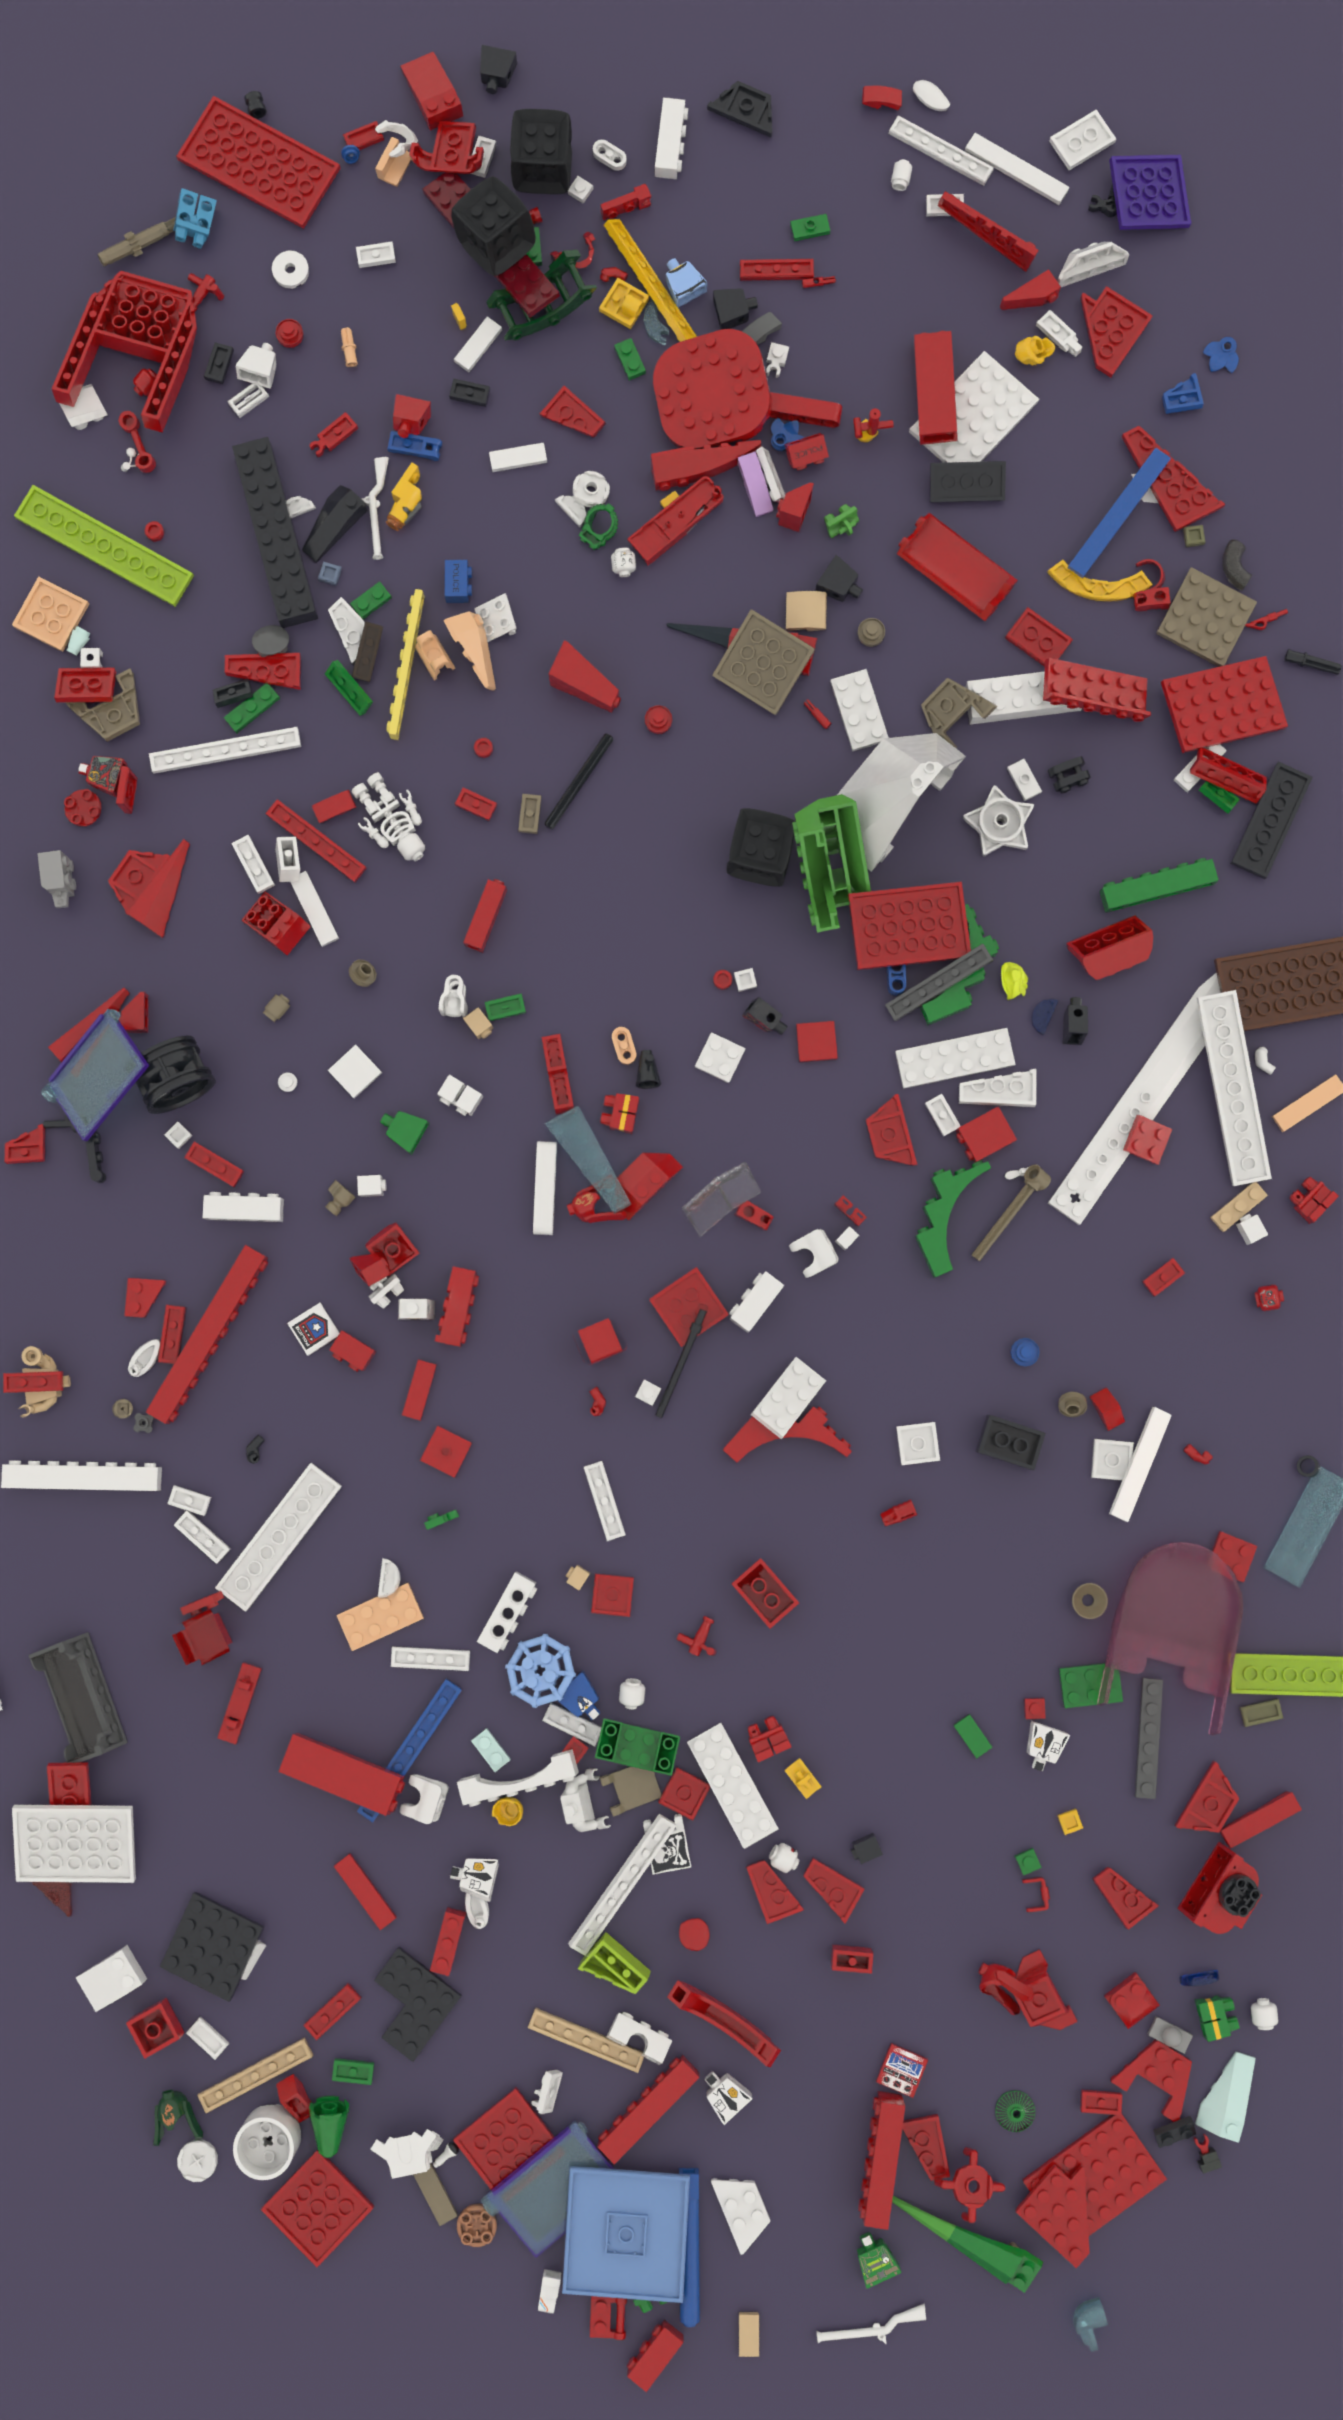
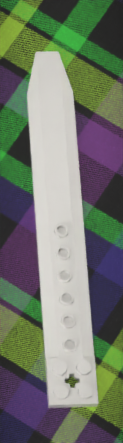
M1217 973L1196 990L1049 1200V1205L1076 1224L1080 1225L1130 1154L1123 1151L1136 1115L1153 1120L1204 1048L1205 1041L1196 998L1221 993ZM1078 1194L1080 1201L1072 1203L1070 1195Z

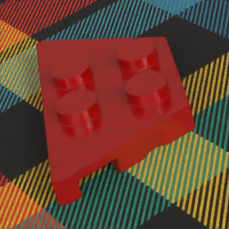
M134 850L127 852L108 880L126 914L169 859L170 855H160L152 852L143 853Z
M895 1094L865 1121L875 1158L915 1166L917 1161L899 1094Z
M1213 1761L1174 1825L1177 1828L1217 1833L1221 1831L1239 1801V1797L1217 1762Z

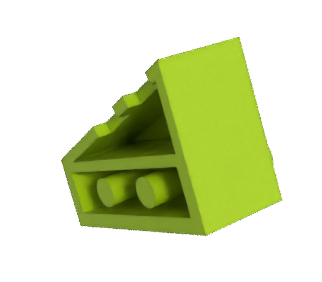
M607 1932L603 1934L586 1956L583 1957L578 1966V1970H585L594 1974L599 1979L608 1980L613 1985L634 1994L647 1982L651 1972Z

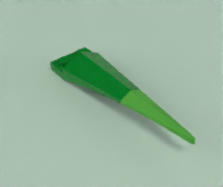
M893 2196L892 2202L1003 2283H1010L1024 2293L1043 2265L1042 2260L1026 2250L989 2239L953 2225Z

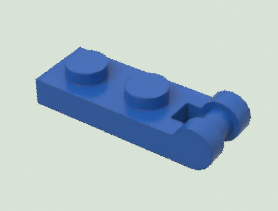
M391 431L387 449L388 452L439 461V449L442 447V441L436 438L409 434L407 438H402L398 435V432ZM427 446H431L432 450H426Z

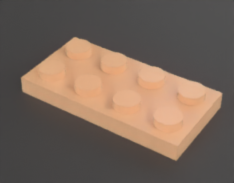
M409 1582L399 1586L388 1597L379 1598L377 1596L336 1615L352 1651L424 1619Z

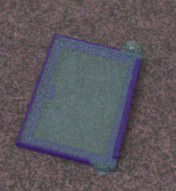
M107 1009L104 1014L98 1016L48 1079L49 1083L41 1090L43 1097L53 1103L58 1101L83 1141L90 1139L149 1067V1064L118 1020L121 1015L114 1009Z
M574 2120L481 2199L484 2208L491 2216L499 2212L535 2258L566 2233L570 2166L614 2169L586 2134L588 2129L582 2122L578 2124Z

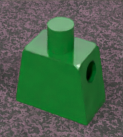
M401 1111L397 1112L395 1118L385 1113L380 1121L381 1124L388 1127L386 1135L411 1155L430 1124L425 1119Z

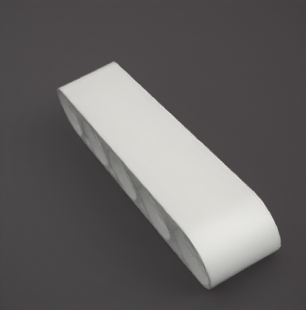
M537 1141L533 1218L534 1235H553L557 1142Z

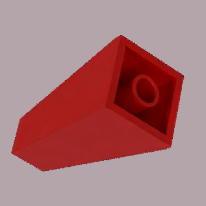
M564 640L549 671L550 686L612 713L614 707L618 708L621 701L619 690L570 643Z

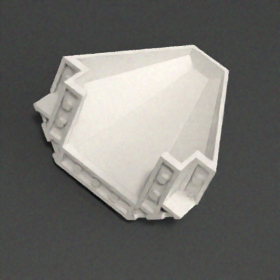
M937 733L882 739L837 794H843L857 803L867 869L871 872L879 862H883L894 848L890 843L921 794L930 784L941 791L951 779L955 769L966 757Z

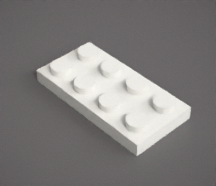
M867 669L831 679L830 683L852 752L877 745L882 739L889 738Z
M795 1357L752 1412L751 1416L782 1439L826 1380Z

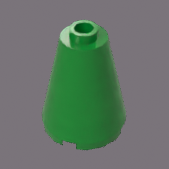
M323 2096L317 2098L316 2103H310L309 2113L318 2153L325 2158H330L339 2150L349 2113V2103L345 2099L344 2102L340 2101L338 2096Z

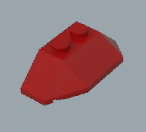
M642 1153L615 1179V1207L619 1211H625L627 1213L626 1218L629 1221L683 1166L671 1154Z

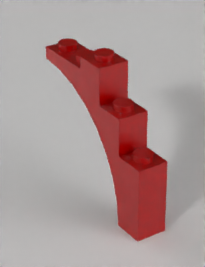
M813 1406L798 1423L795 1421L783 1437H799L820 1441L834 1448L845 1457H848L852 1452L849 1449L851 1445L843 1438L839 1440L835 1436L836 1431L829 1425L827 1427L823 1426L828 1420L825 1417L827 1413L819 1406L817 1409ZM752 1416L722 1450L737 1463L748 1452L761 1444L780 1438Z

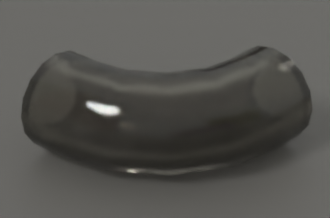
M1232 539L1228 542L1222 556L1223 571L1228 581L1238 590L1242 591L1252 577V574L1247 572L1241 563L1242 555L1246 550L1245 546L1241 542Z

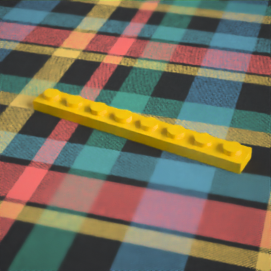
M607 220L604 227L608 231L609 236L614 240L618 250L624 255L628 265L633 269L638 280L643 284L648 295L657 305V309L662 313L667 324L676 334L678 341L681 342L697 337L621 220Z

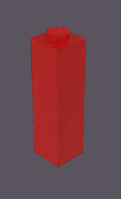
M488 879L463 942L466 947L483 953L507 892L504 882L497 879L493 881Z

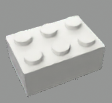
M766 1271L764 1274H758L753 1281L755 1285L753 1289L750 1290L748 1288L741 1297L744 1300L741 1305L736 1304L729 1313L732 1315L730 1320L747 1333L750 1332L784 1287L781 1282Z

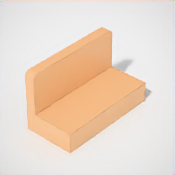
M391 137L375 169L379 179L397 187L411 162L408 151L399 157L389 156V153L398 147L399 144L398 139Z

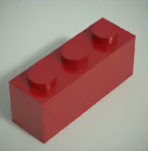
M447 1907L430 1968L431 1972L446 1976L450 1975L467 1912Z
M665 2319L661 2325L658 2323L651 2333L652 2337L649 2341L645 2340L639 2349L640 2353L636 2358L633 2356L627 2364V2377L645 2392L648 2391L684 2343L683 2334Z

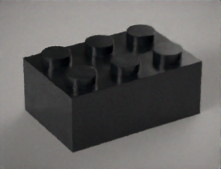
M987 1415L975 1452L1029 1470H1035L1046 1433Z

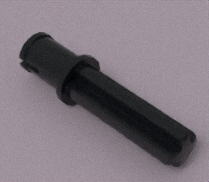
M1291 649L1287 650L1284 661L1300 664V667L1307 666L1336 675L1340 673L1342 667L1339 663L1307 655V652L1303 654Z

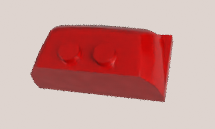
M1134 915L1067 943V948L1080 961L1085 971L1095 980H1099L1146 961L1153 947V931Z

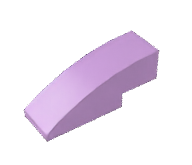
M756 452L738 457L737 464L755 517L773 512L770 495Z

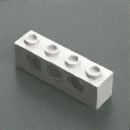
M517 1571L514 1573L478 1638V1643L496 1653L500 1649H505L509 1642L506 1637L509 1632L513 1633L518 1625L516 1622L519 1615L523 1616L528 1607L525 1604L528 1597L532 1599L537 1591L535 1581ZM519 1590L523 1593L521 1601H516L513 1598L514 1591ZM505 1608L513 1610L514 1616L512 1618L504 1616L503 1611ZM496 1625H501L504 1628L503 1635L499 1636L494 1633Z

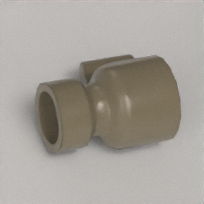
M335 1180L328 1188L334 1199L329 1201L325 1207L335 1216H338L341 1208L348 1207L356 1197Z

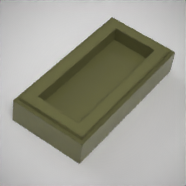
M1278 1698L1239 1707L1244 1727L1283 1719Z

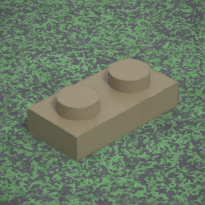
M522 794L519 832L538 834L541 795Z

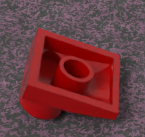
M396 1222L385 1227L365 1245L371 1254L376 1253L380 1258L383 1257L388 1264V1268H386L388 1276L420 1254Z
M1136 1972L1104 1995L1128 2029L1160 2006Z

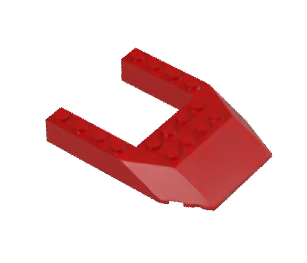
M124 271L117 273L112 280L104 284V288L101 291L93 293L89 298L52 386L56 402L71 407L75 406L99 346L159 362L162 364L142 410L141 417L145 428L163 433L188 371L197 331L191 290Z

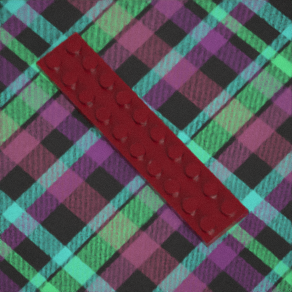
M445 172L422 189L426 197L454 228L451 210L457 201L471 189L457 173ZM527 254L505 272L495 276L530 318L560 297L559 291Z

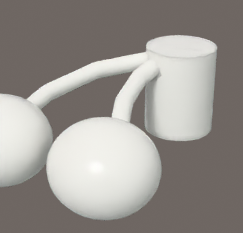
M133 448L126 450L127 455L130 457V462H124L121 465L123 472H127L130 467H136V465H130L132 457L136 456V451Z

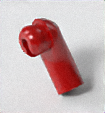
M616 267L603 268L600 279L608 282L610 277H615L626 281L628 273Z
M595 1387L589 1391L594 1399L590 1413L593 1416H600L604 1411L606 1400L598 1387Z
M1188 1444L1183 1449L1190 1458L1204 1465L1209 1464V1461L1213 1459V1456L1208 1451L1200 1454L1191 1444Z

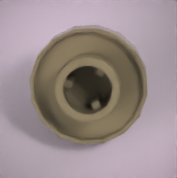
M876 618L865 619L858 627V638L866 646H877L885 637V627Z
M358 959L349 967L350 978L359 986L368 987L376 980V971L368 961Z
M1067 1392L1059 1398L1058 1408L1067 1417H1078L1087 1410V1400L1083 1394Z

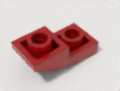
M864 86L862 104L878 110L881 105L899 110L902 106V90L886 86Z
M346 790L312 805L318 822L323 823L356 808L350 791Z

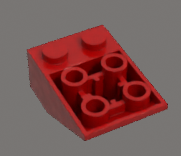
M266 891L241 920L285 955L292 951L311 927L302 917Z

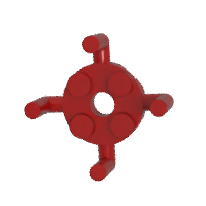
M966 2147L963 2153L970 2157L969 2164L956 2170L953 2181L936 2178L934 2185L942 2189H953L955 2199L968 2207V2212L962 2213V2219L974 2223L976 2221V2208L982 2207L991 2198L993 2192H1004L1005 2185L992 2181L987 2171L977 2165L978 2152ZM972 2180H975L977 2183V2189L974 2192H970L968 2188Z

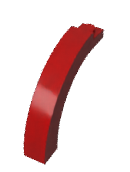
M678 1980L667 1996L679 2009L706 2020L728 2034L767 2067L771 2068L781 2052V2049L771 2042V2038L750 2021L721 2001L692 1985Z

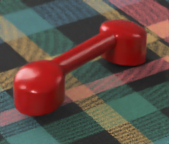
M124 411L119 416V424L124 431L131 433L139 455L135 459V465L141 472L150 473L155 469L156 461L151 454L146 452L137 431L140 426L139 419L133 412Z

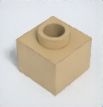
M579 1565L575 1568L571 1567L566 1574L568 1578L567 1583L580 1590L590 1572Z

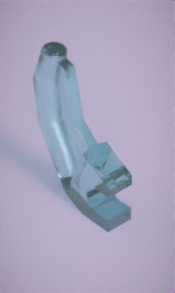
M650 301L645 308L643 320L647 334L655 342L666 345L667 338H663L661 335H668L669 329L657 319V305L654 301Z

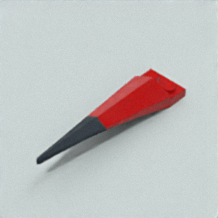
M666 624L668 628L727 648L739 630L738 628ZM791 633L808 645L816 648L817 638ZM814 653L801 675L809 676Z

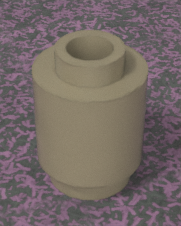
M275 994L264 1007L263 1014L275 1023L290 1008L288 1004L290 1000L282 994L279 996Z

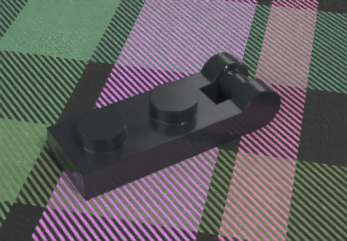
M95 1131L90 1139L86 1141L90 1177L95 1182L104 1183L106 1181V1174L102 1172L101 1168L103 1154L101 1151L99 1152L101 1137Z

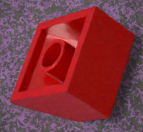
M810 482L787 492L784 500L780 499L776 516L779 518L778 525L797 532L800 531L812 499L814 483Z

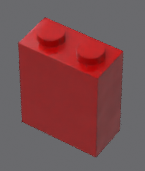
M999 1106L956 1130L958 1142L964 1144L967 1149L965 1151L969 1161L973 1160L974 1163L981 1161L1017 1140Z

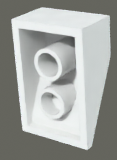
M126 1945L77 1976L76 1979L95 2012L142 1985L147 1980V1977L130 1948Z

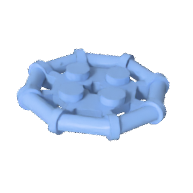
M543 1634L540 1637L527 1641H520L510 1661L505 1665L512 1696L519 1697L532 1705V1708H538L540 1705L557 1700L561 1701L573 1677H576L569 1646H564L549 1637L548 1634ZM541 1645V1650L531 1653L528 1649ZM548 1646L559 1652L555 1656L547 1652ZM524 1652L527 1656L522 1660V1665H516ZM562 1658L566 1671H561L559 1660ZM539 1666L545 1668L542 1676L536 1673ZM515 1671L521 1672L523 1682L520 1684L517 1682ZM561 1676H564L563 1681L557 1689L555 1687L557 1684L556 1681ZM528 1686L535 1692L531 1696L523 1690ZM551 1689L552 1694L541 1697V1692Z

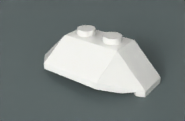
M1105 241L1092 243L1087 248L1081 250L1075 249L1069 254L1057 282L1061 287L1126 265L1129 253L1113 242Z

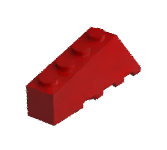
M452 1267L447 1288L449 1295L445 1298L443 1304V1312L445 1313L440 1318L438 1325L441 1332L440 1335H436L435 1342L461 1347L462 1344L466 1343L467 1333L465 1332V1327L470 1324L471 1320L469 1308L474 1305L475 1301L473 1289L478 1286L479 1276H476V1271Z

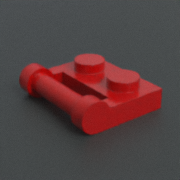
M591 2296L590 2338L626 2339L624 2320L627 2299ZM611 2303L617 2304L616 2329H610Z

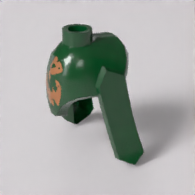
M172 2089L162 2092V2098L159 2100L158 2105L155 2106L153 2146H159L164 2135L163 2125L168 2131L173 2130L177 2120L184 2114L195 2139L203 2138V2131L195 2118L191 2104L182 2092Z

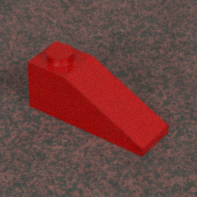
M1048 269L1003 297L1000 308L1001 310L1043 306L1048 302L1052 303L1059 297L1061 286Z

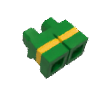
M1215 1995L1213 1998L1194 1999L1203 2037L1207 2042L1231 2036V2031L1240 2028L1236 2016L1226 2017L1225 2012L1235 2010L1231 1997L1220 1998L1218 1995Z

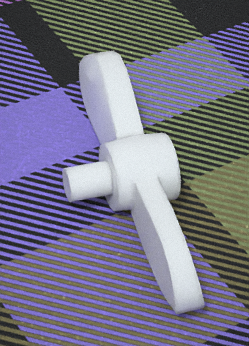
M1027 1168L1009 1171L1005 1174V1178L1010 1180L1018 1176H1024Z

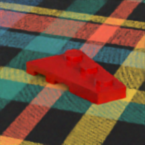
M812 1858L803 1876L846 1924L865 1890L864 1887L817 1859Z

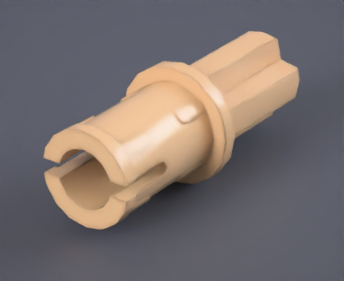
M349 327L342 328L343 346L341 348L345 354L346 366H357L356 345L353 342L352 330Z

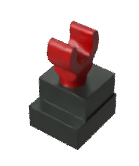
M1203 2134V2143H1198L1197 2138L1194 2137V2143L1200 2149L1199 2155L1201 2160L1197 2161L1203 2174L1222 2168L1213 2147L1208 2148L1209 2139L1206 2134Z

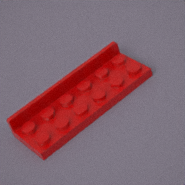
M1053 658L1045 660L1043 701H1048L1051 705H1067V708L1071 709L1082 708L1085 712L1097 711L1101 715L1112 714L1121 719L1131 718L1135 722H1142L1145 718L1151 716V712L1146 711L1147 678Z

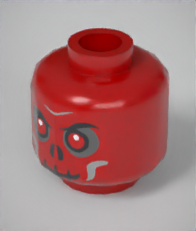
M1276 1285L1261 1286L1255 1292L1257 1307H1260L1262 1311L1279 1309L1281 1302H1284L1283 1291H1278Z

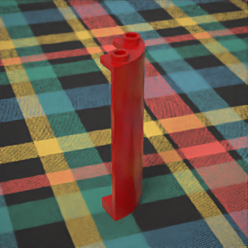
M928 513L924 517L921 516L915 523L916 529L913 534L908 538L904 537L899 543L900 549L897 555L982 620L986 621L998 608L1002 600L1006 598L1018 580L932 514Z

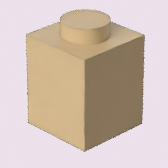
M479 1007L463 1018L478 1040L481 1037L485 1039L492 1033L493 1026Z

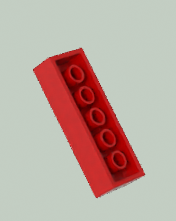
M878 2091L877 2097L873 2099L875 2116L871 2117L870 2120L872 2137H868L867 2141L869 2158H865L864 2162L866 2179L862 2178L861 2191H863V2199H859L858 2211L860 2212V2218L863 2219L864 2226L888 2230L905 2103L902 2094Z

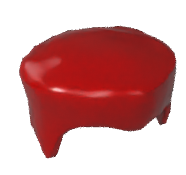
M701 1918L688 1919L680 1925L679 1937L682 1945L691 1951H700L707 1946L710 1937L709 1928Z

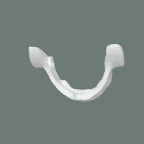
M385 120L375 128L377 133L392 131L406 138V143H399L398 147L389 153L390 157H399L405 154L406 150L411 148L412 143L418 142L414 132L404 124Z

